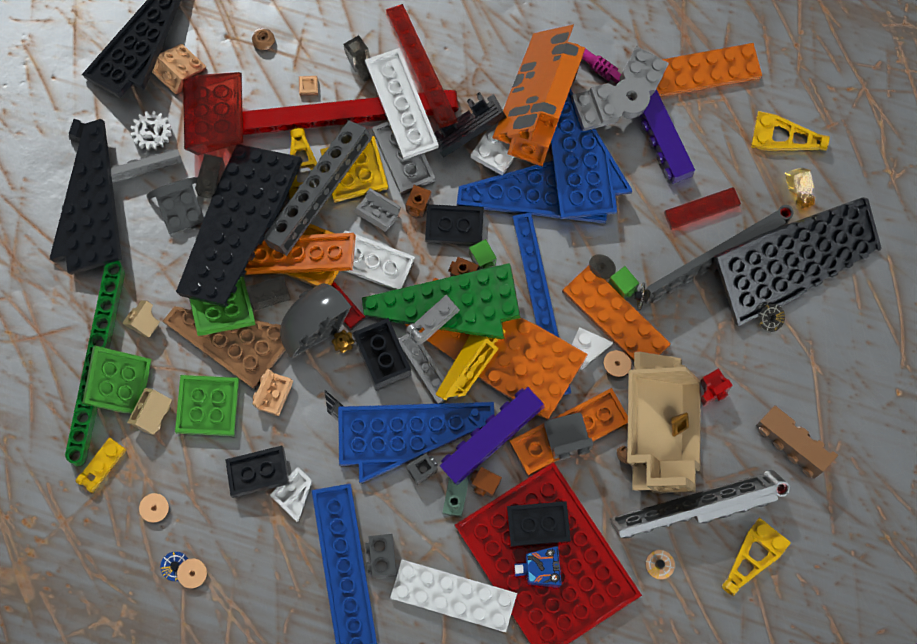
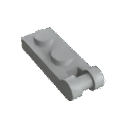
M445 295L420 319L410 324L406 328V332L414 337L417 345H421L460 310Z

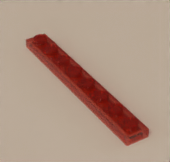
M403 4L386 9V15L439 128L457 123L456 115Z

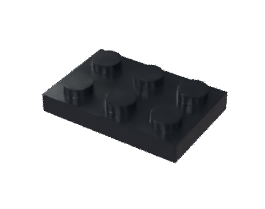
M427 204L425 242L475 245L481 242L484 207Z
M282 445L225 459L230 496L232 498L290 484L285 451Z
M567 501L507 506L511 547L571 541Z

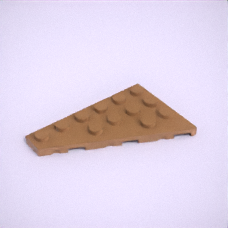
M174 306L163 320L164 324L253 390L260 383V379L266 370H270L286 351L281 341V325L269 324L268 322L255 320L254 326L197 336L191 309L188 310Z

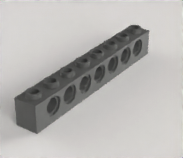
M350 120L342 127L338 136L331 142L330 147L320 157L313 170L309 172L308 177L288 201L281 214L277 216L270 230L266 231L264 240L270 248L286 256L372 139L367 128Z

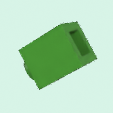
M486 239L469 247V255L473 262L479 265V270L495 267L497 258Z
M626 266L613 274L609 279L608 283L623 298L627 296L631 298L635 295V292H638L639 282Z

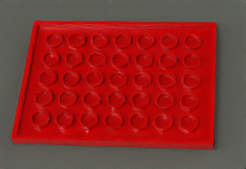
M554 462L454 525L492 586L517 593L511 615L530 644H569L642 596ZM567 501L570 542L510 546L507 506ZM558 547L561 575L560 587L527 584V575L515 576L514 564L526 563V554Z

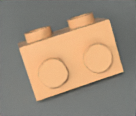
M267 369L260 379L258 391L253 395L252 404L260 411L279 416L293 380Z

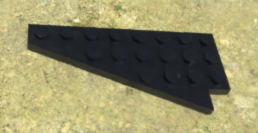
M146 0L82 73L83 77L119 98L126 93L132 84L145 90L181 0Z
M102 119L84 124L50 254V260L53 262L66 258L67 273L71 275L122 260L105 121Z

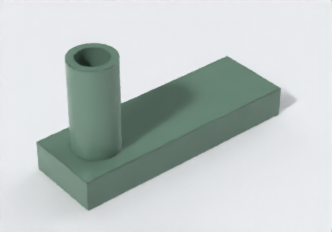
M469 476L459 485H456L449 477L442 514L462 518Z

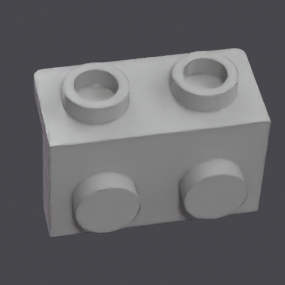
M369 188L366 197L356 207L354 213L386 232L397 220L401 207Z

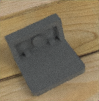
M581 413L547 420L544 423L553 459L565 460L573 454L584 455L592 450L594 444L592 438L588 437Z

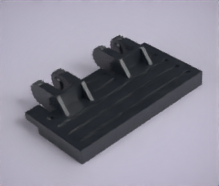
M480 92L476 94L479 100L477 103L468 99L467 103L473 113L471 114L470 110L456 118L458 123H455L450 113L446 114L448 122L445 124L440 119L436 121L442 133L440 134L439 131H436L434 135L439 145L438 150L443 158L506 117L494 94L487 98L488 103Z

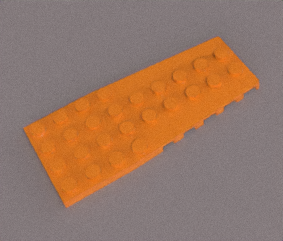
M523 318L502 322L503 329L505 330V339H498L494 343L499 349L478 378L511 400L516 398L514 395L523 388L525 390L529 387L545 406L537 415L549 420L588 354ZM438 329L426 341L431 343L436 349L444 352L454 361L470 334Z

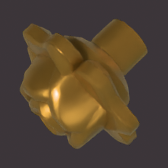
M346 330L335 333V338L332 339L335 351L340 350L341 353L351 350L352 345L355 343L352 333L346 332Z

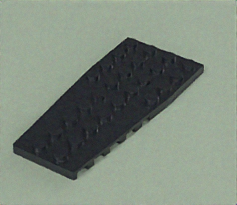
M240 144L236 145L214 191L176 292L180 296L228 307L227 300L231 293L235 294L238 280L246 274L245 268L249 260L253 261L256 255L254 253L255 249L263 243L265 239L263 235L266 229L270 230L282 208L303 162L300 156Z
M862 197L760 234L714 257L734 322L740 326L761 316L762 314L760 313H764L768 306L769 308H778L808 292L807 289L812 286L817 287L826 278L838 275L840 270L852 267L854 262L860 259L864 260L869 257L868 254L875 250L880 251L882 248L869 199Z

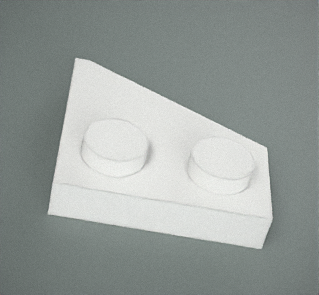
M579 327L572 345L588 354L579 370L584 369L591 361H594L600 354L609 349L613 342Z
M299 467L289 475L290 484L277 487L270 494L296 522L300 519L312 485V480Z

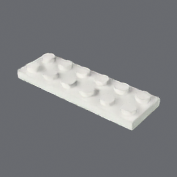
M400 48L365 59L366 67L403 160L439 148Z
M401 560L390 598L507 632L517 593Z

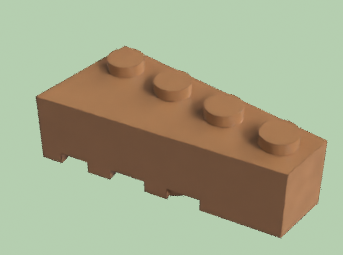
M774 406L756 425L758 431L764 437L768 436L778 450H783L792 463H797L803 468L802 471L806 476L815 479L838 457V454L834 451L829 453L825 450L823 442L811 439L809 431L800 426L797 428L795 420L777 406Z

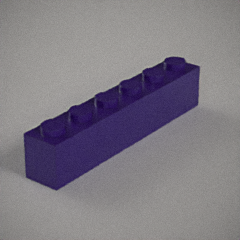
M656 89L653 95L650 96L648 106L640 115L643 130L647 131L649 135L650 145L655 147L657 151L656 156L659 163H662L665 168L664 174L666 178L670 179L673 185L693 177L695 168Z
M529 387L525 390L523 388L514 395L516 398L513 401L504 403L500 407L501 411L496 416L493 414L485 421V426L481 429L479 427L470 434L471 438L467 442L462 441L457 445V451L452 455H446L441 460L442 464L440 467L456 485H459L545 407L544 403Z

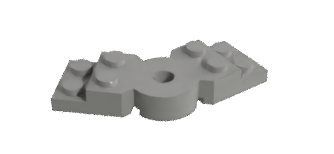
M636 46L620 76V82L616 86L607 83L591 87L589 91L573 94L571 100L582 131L617 123L621 115L627 119L639 117L648 106L650 96L655 92L669 63Z

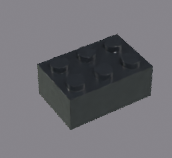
M389 318L353 332V338L376 390L411 376L410 365Z

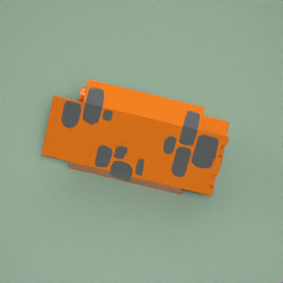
M574 24L533 33L503 109L506 117L498 122L492 137L510 144L507 154L542 167L585 51V47L568 42Z

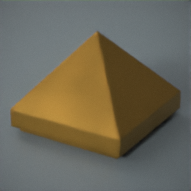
M687 412L671 418L672 436L675 437L689 428Z

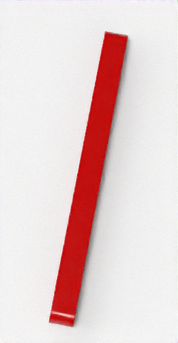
M455 90L418 93L427 116L455 113L459 110L457 92ZM379 97L224 113L219 116L221 135L231 137L289 131L297 128L308 129L346 125L349 120L354 123L387 120Z

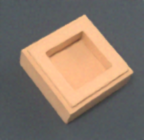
M299 76L300 96L318 95L317 76Z

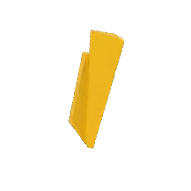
M470 334L437 390L436 396L443 400L453 396H465L499 349L494 345L498 339Z

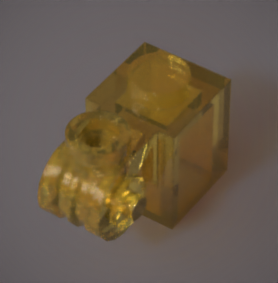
M802 167L786 172L785 176L789 191L797 193L796 204L799 208L804 209L805 207L814 206L815 197L812 189L815 187L811 170Z

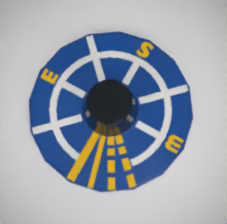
M181 552L168 553L161 561L160 569L162 575L170 581H179L177 571L181 563L188 559L187 556Z

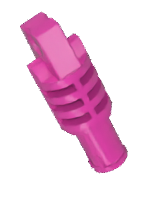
M585 48L582 60L590 65V69L608 82L612 80L618 84L621 76L618 68L602 56H596Z

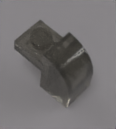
M358 35L344 43L343 46L354 71L358 72L365 82L371 79L365 59L371 57L368 47Z

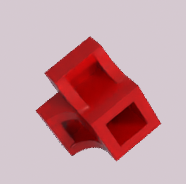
M719 368L700 380L701 386L704 389V395L701 397L702 405L705 406L715 399H718V401L728 396L727 392L733 386L730 380L724 377Z

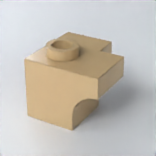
M141 300L136 308H132L122 324L143 337L149 338L160 321L152 315L153 305L146 300Z

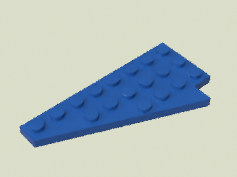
M570 89L550 143L560 219L616 214L615 195L631 194L632 188L596 129L582 131L571 100V96L574 93Z
M553 161L544 163L543 167L535 165L505 173L503 176L498 175L459 186L457 206L484 207V210L519 214L531 212V215L560 218ZM607 215L569 219L606 224Z
M494 402L338 407L339 466L359 465V483H364L419 458L425 453L432 452L469 435L478 427L481 429L486 425L485 421L494 414Z

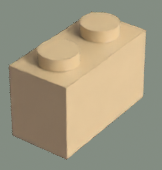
M145 388L127 423L145 433L154 435L160 429L161 420L168 413L172 399L154 389Z

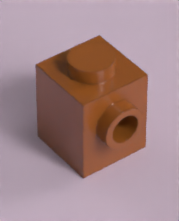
M413 185L406 202V211L414 217H424L427 204L431 200V191Z
M457 257L456 262L452 261L448 272H451L450 277L478 271L479 265Z
M480 467L479 471L475 470L470 478V481H472L471 487L474 488L473 491L480 496L485 494L492 498L502 477Z

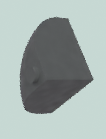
M322 283L309 291H304L285 314L280 327L282 344L291 358L338 333L351 305L331 285Z

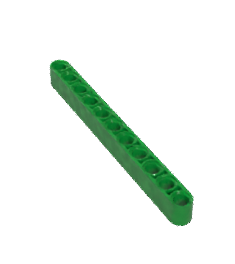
M119 261L106 264L102 276L65 452L66 460L75 467L83 466L86 463L98 407L85 405L82 402L93 347L96 346L97 341L104 340L103 345L100 347L110 349L125 277V270ZM118 267V268H119L118 272L115 273V274H112V273H111V270H112L113 268ZM114 285L115 289L111 292H108V287ZM106 304H112L110 309L103 310ZM102 322H108L105 328H99ZM87 414L88 419L85 422H80L81 416ZM84 433L83 440L77 442V435ZM80 452V458L72 461L73 454Z

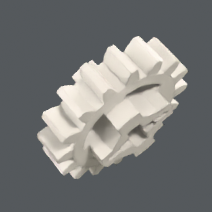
M145 111V116L139 114V120L134 119L135 126H131L133 131L131 136L134 138V143L136 145L139 144L140 149L146 146L147 151H150L152 147L157 151V146L159 145L164 148L163 142L169 143L167 136H172L170 131L172 127L168 124V118H163L162 113L157 116L155 111L152 112V115H149L147 111Z

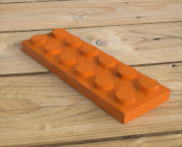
M754 43L662 59L669 64L656 89L659 96L664 97L761 79L762 72Z
M354 233L302 235L287 256L270 248L264 240L255 249L254 253L256 255L253 261L249 260L245 268L247 271L245 275L353 270L356 235Z
M590 265L562 290L633 362L634 352L661 355L671 345L661 333Z
M612 388L552 418L581 413L588 437L592 438L593 442L628 424V415ZM544 423L509 441L527 476L559 460V458L553 459Z

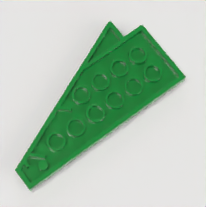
M510 263L362 297L363 311L366 318L378 320L389 318L390 322L410 325L420 319L447 295L460 311L447 321L440 330L496 339H505L502 322L521 318Z

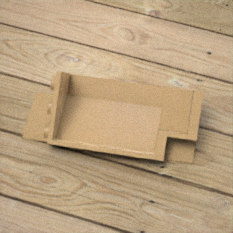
M634 352V370H629L627 463L633 466L632 490H650L652 493L660 494L674 493L677 496H681V492H696V472H700L701 381L685 365H682L681 358ZM687 412L689 428L675 437L672 436L671 418Z

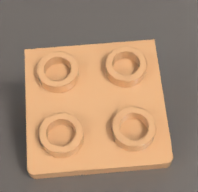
M179 44L159 54L152 73L173 93L178 94L182 91L185 80L204 71L206 65L183 44Z

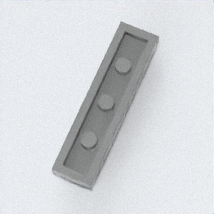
M169 149L162 154H151L141 160L134 159L123 165L110 166L112 182L182 163L178 149Z
M408 333L399 338L398 340L403 352L435 402L441 404L446 401L436 396V392L444 377L423 344L417 345L414 337Z

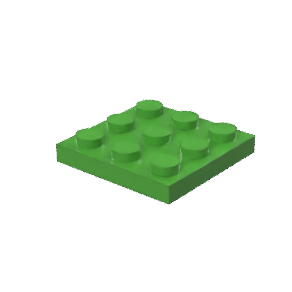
M240 277L236 284L237 290L235 294L231 293L227 300L228 307L189 298L197 336L255 325L244 277Z
M94 346L82 404L131 415L147 386L151 359Z
M180 375L175 433L235 436L239 378Z

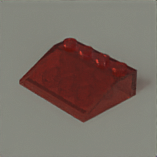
M242 73L206 74L184 79V149L196 155H202L243 143Z

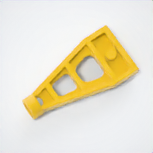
M758 111L751 148L766 151H826L830 136L817 134L778 115ZM778 126L787 130L789 133L788 140L774 141L772 139L774 128ZM797 132L805 135L807 142L805 144L793 143L794 133Z
M302 128L291 130L290 155L296 156L297 151L305 150L308 161L302 162L299 169L310 168L313 170L317 161L307 142L305 130ZM297 175L289 190L290 199L303 183L297 181Z
M759 517L746 533L730 573L721 586L722 589L731 596H735L739 588L780 558L791 542ZM754 542L759 543L768 551V555L761 561H755L749 555V550ZM744 559L754 566L747 576H743L738 572V567Z

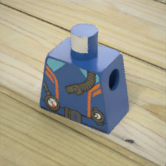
M558 547L528 553L525 556L526 563L514 564L515 576L527 575V584L561 586Z

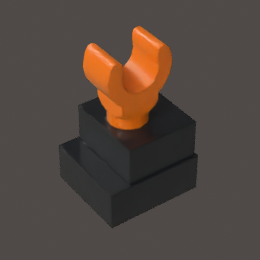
M73 119L69 131V140L80 142L84 123H81V120Z

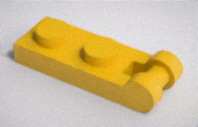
M109 437L84 471L79 474L75 482L79 485H84L87 487V491L93 493L126 449ZM91 474L95 476L93 481L88 479Z

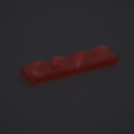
M732 187L665 210L664 215L672 230L738 207L741 202L735 188Z

